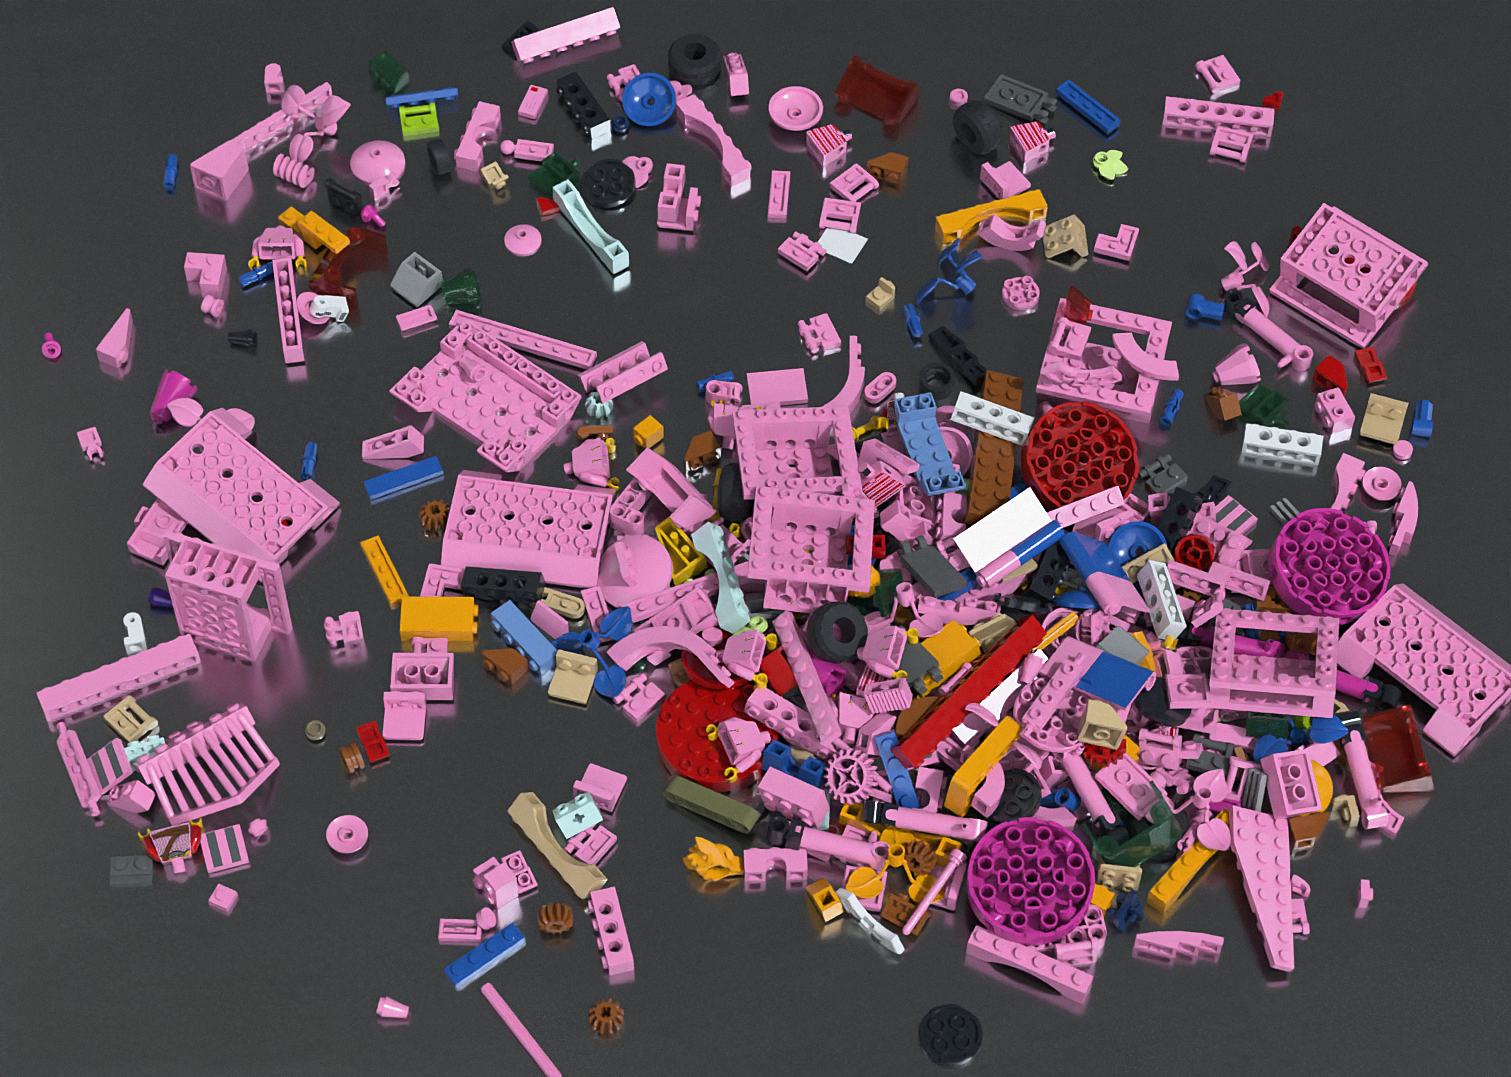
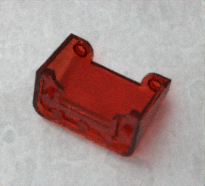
M854 55L834 92L838 97L837 100L845 105L850 103L884 119L886 124L892 127L899 125L921 94L920 88L910 80L907 83L906 80L897 79L874 68L869 63H861L862 58Z
M1411 704L1362 716L1364 724H1361V726L1364 728L1365 735L1368 736L1379 777L1375 778L1378 790L1382 789L1383 793L1427 792L1434 790L1431 772L1425 759L1417 726L1413 718Z

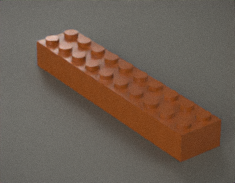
M987 370L981 384L980 398L1020 412L1024 379ZM975 429L973 458L967 492V509L963 523L966 524V528H970L1010 501L1016 443Z

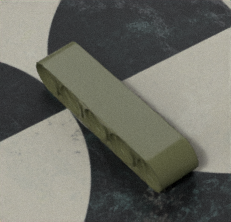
M673 776L663 791V795L667 800L745 834L751 831L760 816L754 808L680 776Z

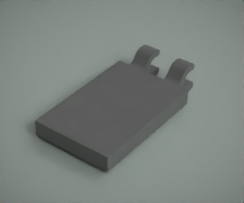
M1002 74L984 97V103L1029 121L1035 118L1042 125L1048 122L1046 117L1049 112L1054 113L1057 109L1055 106L1057 100L1049 98L1048 92ZM1043 106V107H1045V109H1046L1047 111H1045V110H1040V109H1041V107Z
M923 535L915 537L918 544L913 545L914 552H912L908 541L899 542V545L902 547V549L897 550L898 555L901 557L900 562L932 597L936 598L966 588L968 581L934 545L928 547Z
M907 637L899 669L894 671H905L908 675V679H906L910 688L913 686L920 695L927 691L922 680L925 676L929 674L936 683L943 679V676L940 674L942 672L938 668L940 666L939 662L919 642L917 644H910Z

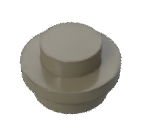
M317 720L309 722L305 728V734L311 740H319L326 733L324 724Z

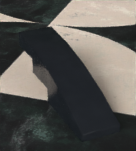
M944 326L928 334L929 339L965 378L975 386L983 382L987 369L979 363L978 357L966 348V343Z

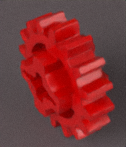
M1122 739L1117 750L1089 743L1083 744L1084 750L1082 753H1085V759L1091 758L1090 764L1098 762V767H1101L1102 764H1106L1109 767L1111 762L1117 765V759L1123 760V754H1126V739Z

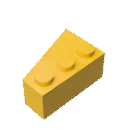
M670 517L654 527L659 542L666 548L671 557L673 565L672 579L675 586L683 584L686 579H692L708 568L705 556L695 549L694 543L682 529L673 523Z

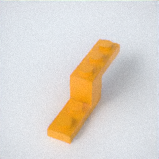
M291 206L278 217L281 224L287 228H292L293 233L315 249L323 244L337 254L350 244L348 237L312 210L304 216Z

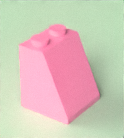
M231 141L225 142L190 164L195 189L225 201L228 200L249 171L245 147Z

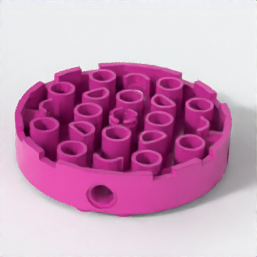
M1310 509L1297 514L1287 522L1274 540L1268 560L1270 578L1282 600L1299 615L1330 616L1339 618V625L1349 624L1357 621L1377 604L1387 590L1391 569L1386 548L1378 535H1374L1367 528L1368 525L1355 516L1352 518L1343 514V511L1336 509Z
M1037 817L1018 818V820L1003 822L982 837L971 855L967 874V894L971 907L977 918L988 930L1008 941L1021 945H1043L1057 941L1071 933L1082 922L1090 907L1095 886V871L1089 857L1090 854L1074 833L1056 822L1039 820ZM1026 879H1033L1036 882H1027Z

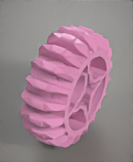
M848 748L847 751L842 749L840 750V755L838 753L833 754L834 760H828L831 766L824 768L828 771V775L823 776L824 779H828L825 787H831L828 793L834 794L835 800L840 799L841 803L848 802L851 805L855 802L861 803L862 798L867 800L869 798L868 793L873 794L874 792L871 786L878 785L877 782H874V778H878L879 775L873 772L878 767L871 766L874 760L872 758L867 759L868 754H861L860 749L855 751L853 748ZM850 759L856 761L854 765L851 764L849 768L842 766L846 761ZM853 785L860 787L854 793L850 794L846 792L847 789L851 788Z

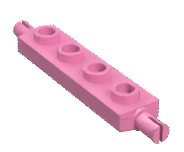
M1079 652L1073 661L1065 659L1022 717V723L1025 725L1024 729L1020 732L1022 738L1027 739L1033 730L1040 732L1083 674L1084 667L1081 664L1086 659L1084 654Z
M60 722L56 725L60 734L56 743L82 808H89L91 815L97 816L100 814L96 803L102 796L76 732L67 730L65 723Z

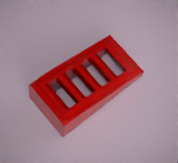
M854 535L845 536V549L848 555H853L851 542L854 543ZM873 535L872 558L885 559V535Z

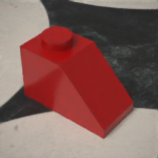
M1328 355L1315 368L1312 380L1327 390L1339 387L1345 398L1348 386L1344 365L1339 360Z

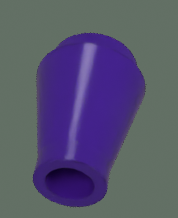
M152 587L148 603H152V606L173 608L170 593L160 587Z

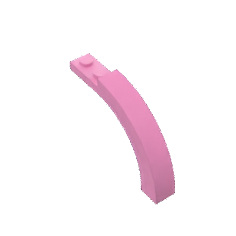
M850 336L849 376L842 391L832 401L822 407L848 406L850 414L859 402L864 387L865 367H861V359H857V355H861V343H857V336Z
M655 626L642 629L621 639L607 651L616 664L627 671L641 658L653 652L665 649H681L695 654L716 678L728 688L735 683L729 677L731 672L725 666L720 667L718 665L720 660L714 655L717 651L701 637L683 628Z

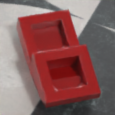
M1374 347L1355 351L1354 355L1368 383L1387 379L1382 361H1378Z
M376 721L356 727L370 763L390 756Z

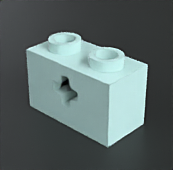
M589 791L579 794L575 799L560 804L556 809L552 810L555 820L566 839L603 820L600 809Z

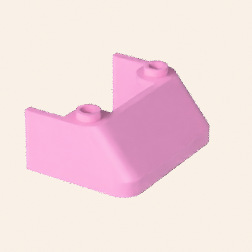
M648 447L626 469L630 474L638 478L640 481L638 484L646 492L648 490L652 491L673 513L670 518L680 529L682 527L689 528L700 523L717 512L672 463Z

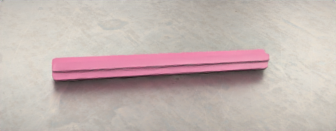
M491 983L483 985L481 987L483 995L546 1076L562 1077V1074Z

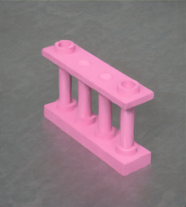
M641 341L578 374V378L585 393L597 389L601 402L605 403L668 368L662 352L650 357L646 344Z

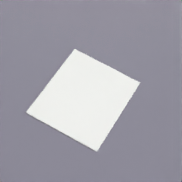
M827 227L818 243L826 250V253L852 264L868 239L851 233L848 230Z

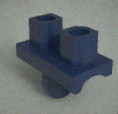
M1131 889L1129 894L1120 892L1116 903L1121 907L1119 910L1110 908L1106 913L1108 921L1114 923L1118 931L1123 932L1129 923L1133 924L1135 920L1142 921L1144 918V913L1141 911L1143 906L1137 898L1138 893L1135 890Z

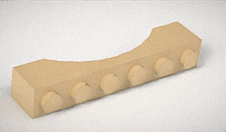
M533 792L520 793L508 809V813L512 816L513 821L525 831V835L536 844L537 849L547 857L550 865L558 870L562 875V879L569 883L578 897L581 899L591 898L590 892L600 890L608 879L596 865L583 863L568 855L560 847L551 832L544 804Z

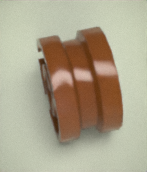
M355 742L349 743L347 747L342 746L338 748L342 762L349 774L354 773L356 769L361 770L365 768L363 758Z

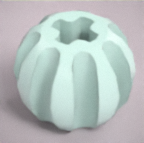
M591 392L585 400V408L591 417L595 416L596 419H601V417L610 415L613 409V400L602 403L598 392Z

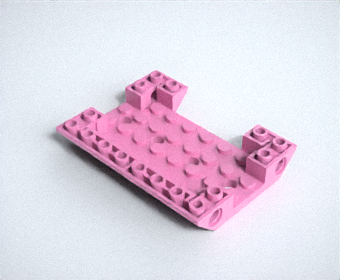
M466 318L440 341L441 351L422 370L414 366L389 390V393L418 413L433 411L482 444L477 449V453L506 473L520 471L570 421L581 399L580 394ZM467 356L469 359L485 366L487 373L481 381L471 380L465 370L459 365L463 357ZM442 372L448 374L446 377L438 376ZM469 392L477 393L475 396L467 395ZM500 411L506 413L504 416L496 415V413ZM528 431L535 432L533 436L525 435Z
M224 408L210 411L156 462L145 479L143 486L210 542L227 549H236L240 553L252 554L260 559L272 560L280 564L287 558L288 550L310 528L315 530L340 505V502L311 479L300 483L296 482L245 440L252 431ZM195 447H200L203 449V452L196 454L192 450ZM230 471L233 476L225 478L222 476V473ZM254 495H259L262 497V501L254 502L251 498ZM288 519L292 522V525L286 527L281 522ZM261 576L258 579L260 583L262 582Z
M463 470L458 475L443 538L442 566L465 569L468 566L542 572L545 582L549 584L587 589L597 587L599 564L603 556L607 525L610 524L609 509L615 502L616 489L577 485L574 490L524 484L501 481L502 475L469 470ZM469 509H473L476 511L472 515H468L465 513ZM511 514L514 518L506 520L504 516ZM546 519H550L553 521V523L550 525L543 524V521ZM585 524L592 526L589 530H584L581 527Z
M1397 584L1390 588L1378 603L1362 615L1338 641L1337 666L1347 674L1363 679L1372 670L1373 663L1375 662L1437 710L1422 732L1454 757L1480 731L1482 723L1501 704L1505 706L1511 700V665L1405 584ZM1385 620L1389 623V626H1382L1379 621ZM1416 644L1421 650H1413L1411 645ZM1449 669L1453 674L1446 675L1442 670ZM1480 693L1485 699L1479 700L1474 694Z

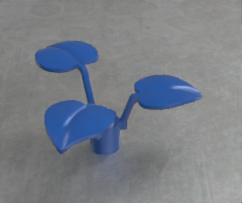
M960 238L954 240L951 245L942 251L938 261L942 262L945 258L949 259L956 268L954 272H959L954 279L956 283L954 284L940 277L932 278L917 293L916 305L919 307L920 301L937 286L938 282L950 285L956 290L960 288L965 294H969L977 284L966 274L963 268L982 259L979 251L973 249L957 265L952 259L951 253L958 248L961 240Z
M629 606L621 607L606 615L600 624V630L605 634L593 633L591 630H584L580 634L569 632L550 642L557 651L559 649L581 655V651H584L586 648L594 652L605 669L598 672L594 679L595 689L603 696L617 697L625 687L626 673L619 665H613L608 668L596 650L600 644L599 637L608 638L610 636L615 641L627 637L633 626L631 609Z
M1268 713L1274 719H1283L1287 716L1293 729L1289 734L1290 741L1282 737L1276 739L1271 734L1262 736L1254 746V762L1261 764L1260 759L1272 754L1288 752L1286 744L1296 749L1302 744L1304 746L1308 745L1310 738L1318 744L1333 742L1346 735L1348 729L1333 714V718L1314 717L1312 720L1313 727H1309L1305 734L1302 729L1296 728L1291 715Z

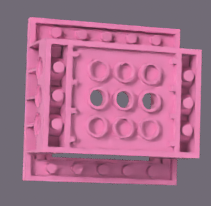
M1323 203L1281 257L1280 276L1270 288V293L1361 349H1365L1428 266V262L1334 206L1332 208ZM1331 248L1339 250L1335 255L1330 254L1328 251ZM1348 257H1351L1355 260V262L1352 264H1347L1344 260ZM1362 267H1368L1371 271L1367 274H1364L1360 271V269ZM1304 277L1308 278L1359 309V323L1356 324L1300 290L1297 286Z
M1060 298L1048 345L1052 342L1056 332L1058 318L1065 317L1071 322L1079 320L1148 335L1149 338L1145 352L1155 358L1165 359L1172 326L1171 321ZM1064 329L1059 343L1060 346L1064 347L1070 330ZM1087 342L1080 361L1053 354L1046 349L1036 392L1038 400L1057 404L1090 402L1099 405L1098 407L1107 411L1110 410L1118 417L1149 424L1160 379H1156L1154 376L1144 372L1140 373L1132 368L1129 362L1119 355L1116 348ZM1059 361L1068 367L1080 370H1095L1113 365L1122 374L1121 381L1124 385L1119 386L1111 383L1098 386V384H1087L1086 387L1071 386L1070 383L1063 381L1058 383L1043 374V368Z
M848 406L732 410L744 500L755 499L756 486L843 496L841 485L848 482L854 490L860 488L863 491ZM831 426H833L841 476L833 477L830 455L826 452L829 445Z
M756 486L747 578L765 580L763 608L813 613L824 604L836 601L846 602L848 590L869 593L875 500ZM854 517L855 528L852 570H848V554H846L845 549V536L850 535L852 521ZM804 550H810L812 553H806Z
M166 530L163 538L170 566L165 577L181 636L190 634L194 643L256 661L271 629L290 635L293 627L279 564L272 560L260 559L252 554L240 553L236 549H227L216 543L210 544L196 537L184 536L180 532ZM260 576L263 581L268 609L257 608L246 603Z
M1224 608L1222 612L1216 615L1209 683L1211 708L1333 718L1339 618ZM1236 627L1318 634L1315 661H1309L1306 659L1297 660L1267 656H1248L1245 654L1236 655L1234 654Z

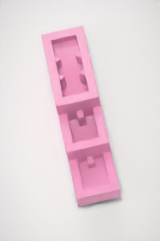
M1217 723L1215 734L1210 733L1209 740L1225 744L1233 743L1235 744L1234 748L1242 746L1244 753H1250L1249 757L1254 758L1253 752L1256 742L1267 734L1238 726ZM1286 744L1288 752H1291L1293 747Z
M1158 931L1137 934L1134 947L1175 958L1177 951L1198 956L1199 949L1220 954L1224 938L1195 932Z

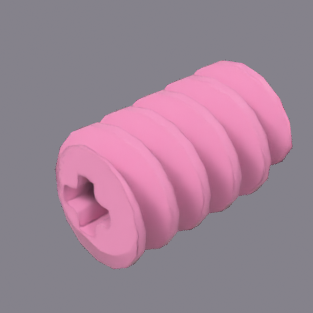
M279 154L274 162L273 173L276 177H280L290 183L293 182L294 185H299L301 188L307 187L314 177L315 171L313 167L309 170L307 164L303 166L302 162L297 163L295 159L290 161V157L284 158L283 154Z

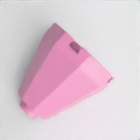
M1247 344L1238 345L1214 366L1212 376L1216 383L1235 385L1256 383L1261 380L1259 377L1260 371L1253 354L1249 355L1247 353L1250 350Z

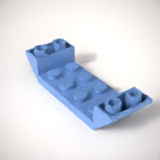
M932 393L894 399L897 429L906 454L910 459L920 464L918 471L913 472L920 491L927 496L966 489L961 471L955 472L935 418L937 407Z

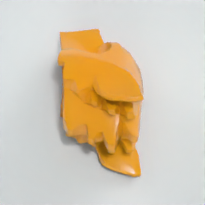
M695 836L697 844L694 847H690L688 850L691 853L682 859L688 869L696 870L704 880L712 879L716 881L729 875H741L744 873V858L734 856L732 850L724 844L712 843Z

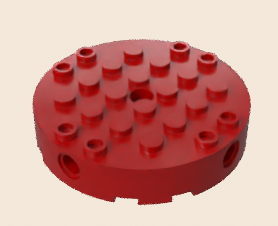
M1067 402L1052 408L1031 426L1028 437L1022 444L1021 469L1027 487L1031 488L1040 504L1047 510H1054L1114 486H1119L1123 500L1133 490L1139 472L1138 449L1128 427L1110 410L1107 411L1098 407L1099 405L1090 402Z
M691 680L670 694L660 709L657 718L656 735L659 757L663 765L670 771L672 777L680 776L717 793L726 791L732 793L747 788V785L755 780L758 781L766 774L767 771L762 769L763 753L773 740L779 741V732L768 728L764 723L743 712L747 700L754 692V685L747 682L734 688L713 689L701 686ZM736 717L745 721L755 722L760 732H769L771 740L770 743L765 744L761 757L743 773L739 772L737 780L731 783L728 779L734 773H729L725 776V770L729 767L735 768L736 765L732 766L719 736L716 740H709L708 734L710 733H707L706 728L710 724L717 727L719 723Z

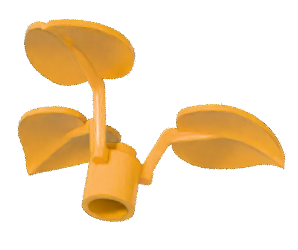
M887 826L882 832L879 841L886 842L890 847L888 848V859L885 860L879 875L872 868L860 867L852 872L845 888L847 891L854 893L858 898L869 899L876 897L883 890V883L879 879L882 878L888 865L890 864L893 867L903 865L910 882L913 883L908 890L909 896L915 903H921L937 879L930 874L924 876L919 874L916 880L913 879L907 865V860H905L904 847L914 841V836L909 829ZM943 886L931 904L944 899L945 891Z

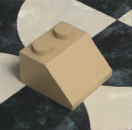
M1089 700L1079 721L1077 741L1117 750L1127 731V725L1110 704L1103 703L1100 700Z

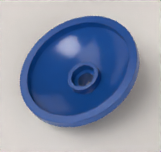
M643 73L634 77L626 85L622 95V104L626 115L634 123L645 127L657 126L668 120L674 112L676 93L672 84L662 75ZM653 100V105H648V101Z
M1134 521L1122 525L1114 532L1109 541L1108 548L1122 567L1140 557L1136 555L1138 548L1143 550L1142 555L1164 543L1167 546V542L1161 531L1147 522Z
M1078 586V590L1066 591L1057 596L1052 602L1053 605L1064 607L1102 609L1089 588L1085 586Z

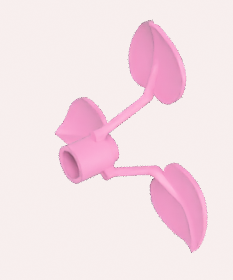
M296 85L289 86L282 99L283 111L288 115H292L297 109L317 120L315 126L318 132H306L304 135H295L289 147L291 160L295 159L297 163H303L308 158L313 149V140L309 136H323L324 133L330 136L334 135L337 130L336 122L351 105L350 103L338 96H330L324 102L322 107L324 114L322 118H319L300 106L305 100L304 90Z
M1232 241L1224 249L1234 257L1239 267L1221 279L1222 285L1226 291L1235 288L1237 290L1252 288L1264 316L1267 317L1270 309L1267 297L1259 286L1256 287L1255 284L1242 285L1244 282L1242 275L1259 264L1264 271L1269 270L1268 259L1259 245L1253 242L1251 243V249L1257 261L1247 267L1245 255L1237 242Z
M180 398L171 401L167 405L174 420L182 426L191 427L201 420L200 416L203 413V408L193 399ZM237 408L227 410L242 424L252 430L255 419L251 414Z
M908 582L897 585V596L894 597L890 618L881 611L864 616L868 628L867 635L887 625L890 626L889 623L893 622L897 605L900 603L903 607H912L917 620L910 623L909 629L916 628L919 632L918 637L934 636L943 630V622L938 615L925 613L923 616H919L915 604L919 603L920 596H931L919 582L914 585Z
M970 703L964 709L976 713L995 726V728L999 725V722L996 720L997 717L981 704ZM1009 711V717L1014 719L1013 711ZM1016 741L1012 743L1013 746L1003 756L1006 757L1009 752L1017 748L1031 761L1037 771L1040 769L1043 761L1031 748Z
M1223 769L1211 770L1198 776L1193 783L1195 795L1191 796L1179 808L1174 810L1173 801L1166 796L1144 816L1154 825L1161 827L1170 826L1175 822L1174 814L1179 813L1193 802L1197 808L1205 809V823L1197 828L1199 842L1210 849L1228 850L1231 843L1228 826L1218 818H1214L1210 822L1208 820L1209 803L1221 802L1227 796L1228 788Z

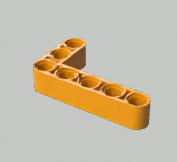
M1008 715L999 723L953 776L944 807L959 817L965 816L971 807L977 786L1013 746L1012 743L1014 741L1017 742L1021 737L1020 731L1024 728Z

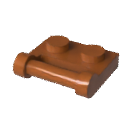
M613 425L581 426L576 433V438L580 441H584L587 437H600L601 440H606L613 434Z

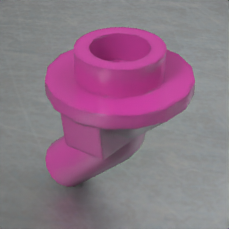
M366 205L361 210L363 222L368 223L373 219L380 228L385 224V221L377 214V209L372 205Z
M46 333L44 335L46 342L42 346V353L48 358H56L61 353V346L58 341L53 340L51 333Z

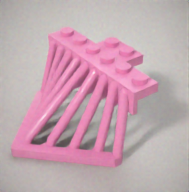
M234 703L227 707L226 712L222 714L216 713L209 717L210 721L206 723L201 721L189 723L186 726L187 729L181 732H173L168 736L169 739L165 740L164 744L155 748V752L150 755L148 753L141 755L137 758V762L133 764L136 771L142 774L146 784H153L171 826L243 803L280 765L277 757L273 755L252 726L256 723L246 705ZM242 731H247L266 757L268 762L265 765L241 733ZM231 737H235L257 767V773L254 772L230 739ZM222 743L227 747L248 776V782L245 781L219 744ZM208 750L214 751L240 787L238 792ZM199 756L204 759L229 793V797L222 798L196 757ZM185 763L191 765L214 802L205 803L184 766ZM176 769L198 807L189 809L172 774L173 770ZM162 776H165L182 811L181 813L174 814L160 781Z

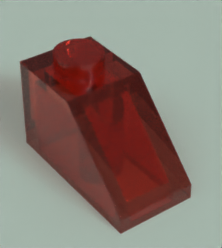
M1071 285L1066 300L1064 317L1071 322L1086 325L1087 321H1091L1094 310L1090 309L1091 301L1075 286Z

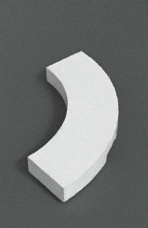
M842 888L835 892L848 913L851 912L860 920L858 924L869 935L873 933L876 938L881 940V945L896 954H901L905 950L898 936L879 924L863 908L854 893Z

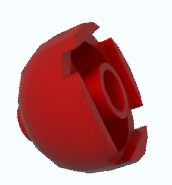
M1191 533L1184 536L1178 542L1175 549V559L1178 563L1201 571H1206L1213 563L1215 557V547L1212 541L1201 533Z

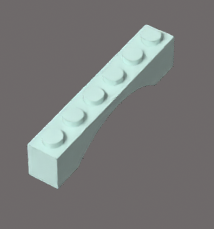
M569 179L554 186L553 200L559 205L560 210L609 270L615 274L628 267L629 252L619 240L609 236L598 225L584 204L578 190Z
M707 522L691 534L695 549L709 557L718 574L719 597L715 613L719 626L734 634L751 621L748 614L749 609L744 602V594L738 583L739 578L734 571V563L728 552L729 547L725 543L724 532L720 526Z

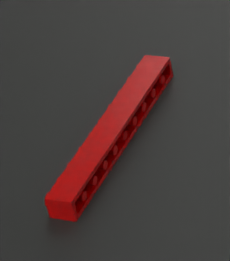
M1033 615L1022 617L890 749L905 769L921 766L924 763L923 759L936 751L938 743L946 740L951 735L950 731L954 727L960 726L964 722L963 718L967 714L972 713V711L964 710L966 706L970 703H979L987 699L991 695L990 691L994 687L1001 685L1004 682L1003 678L1007 674L1016 670V665L1028 656L1029 651L1032 648L1038 647L1043 642L1042 638L1047 632Z

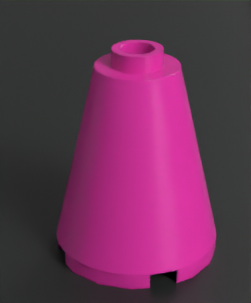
M166 369L162 374L149 413L152 416L151 420L159 425L161 423L166 424L172 418V414L167 408L168 403L180 398L191 399L198 391L197 386L194 385L192 387L189 385L191 381L175 371L168 373V369Z
M807 648L826 696L837 695L847 682L845 674L848 675V672L835 663L820 659L813 651Z

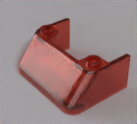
M352 227L342 233L349 238L350 244L337 254L328 248L312 275L308 286L309 291L317 295L346 297L347 306L358 309L356 288L341 284L342 273L339 269L352 246L384 256L388 255L386 235L361 227Z

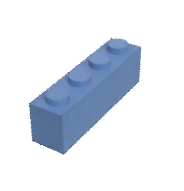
M511 600L491 612V625L496 632L500 631L508 645L512 644L515 650L528 660V665L532 671H537L542 676L557 666V650Z

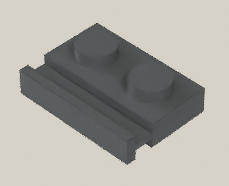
M150 855L111 857L110 887L153 886L154 859Z

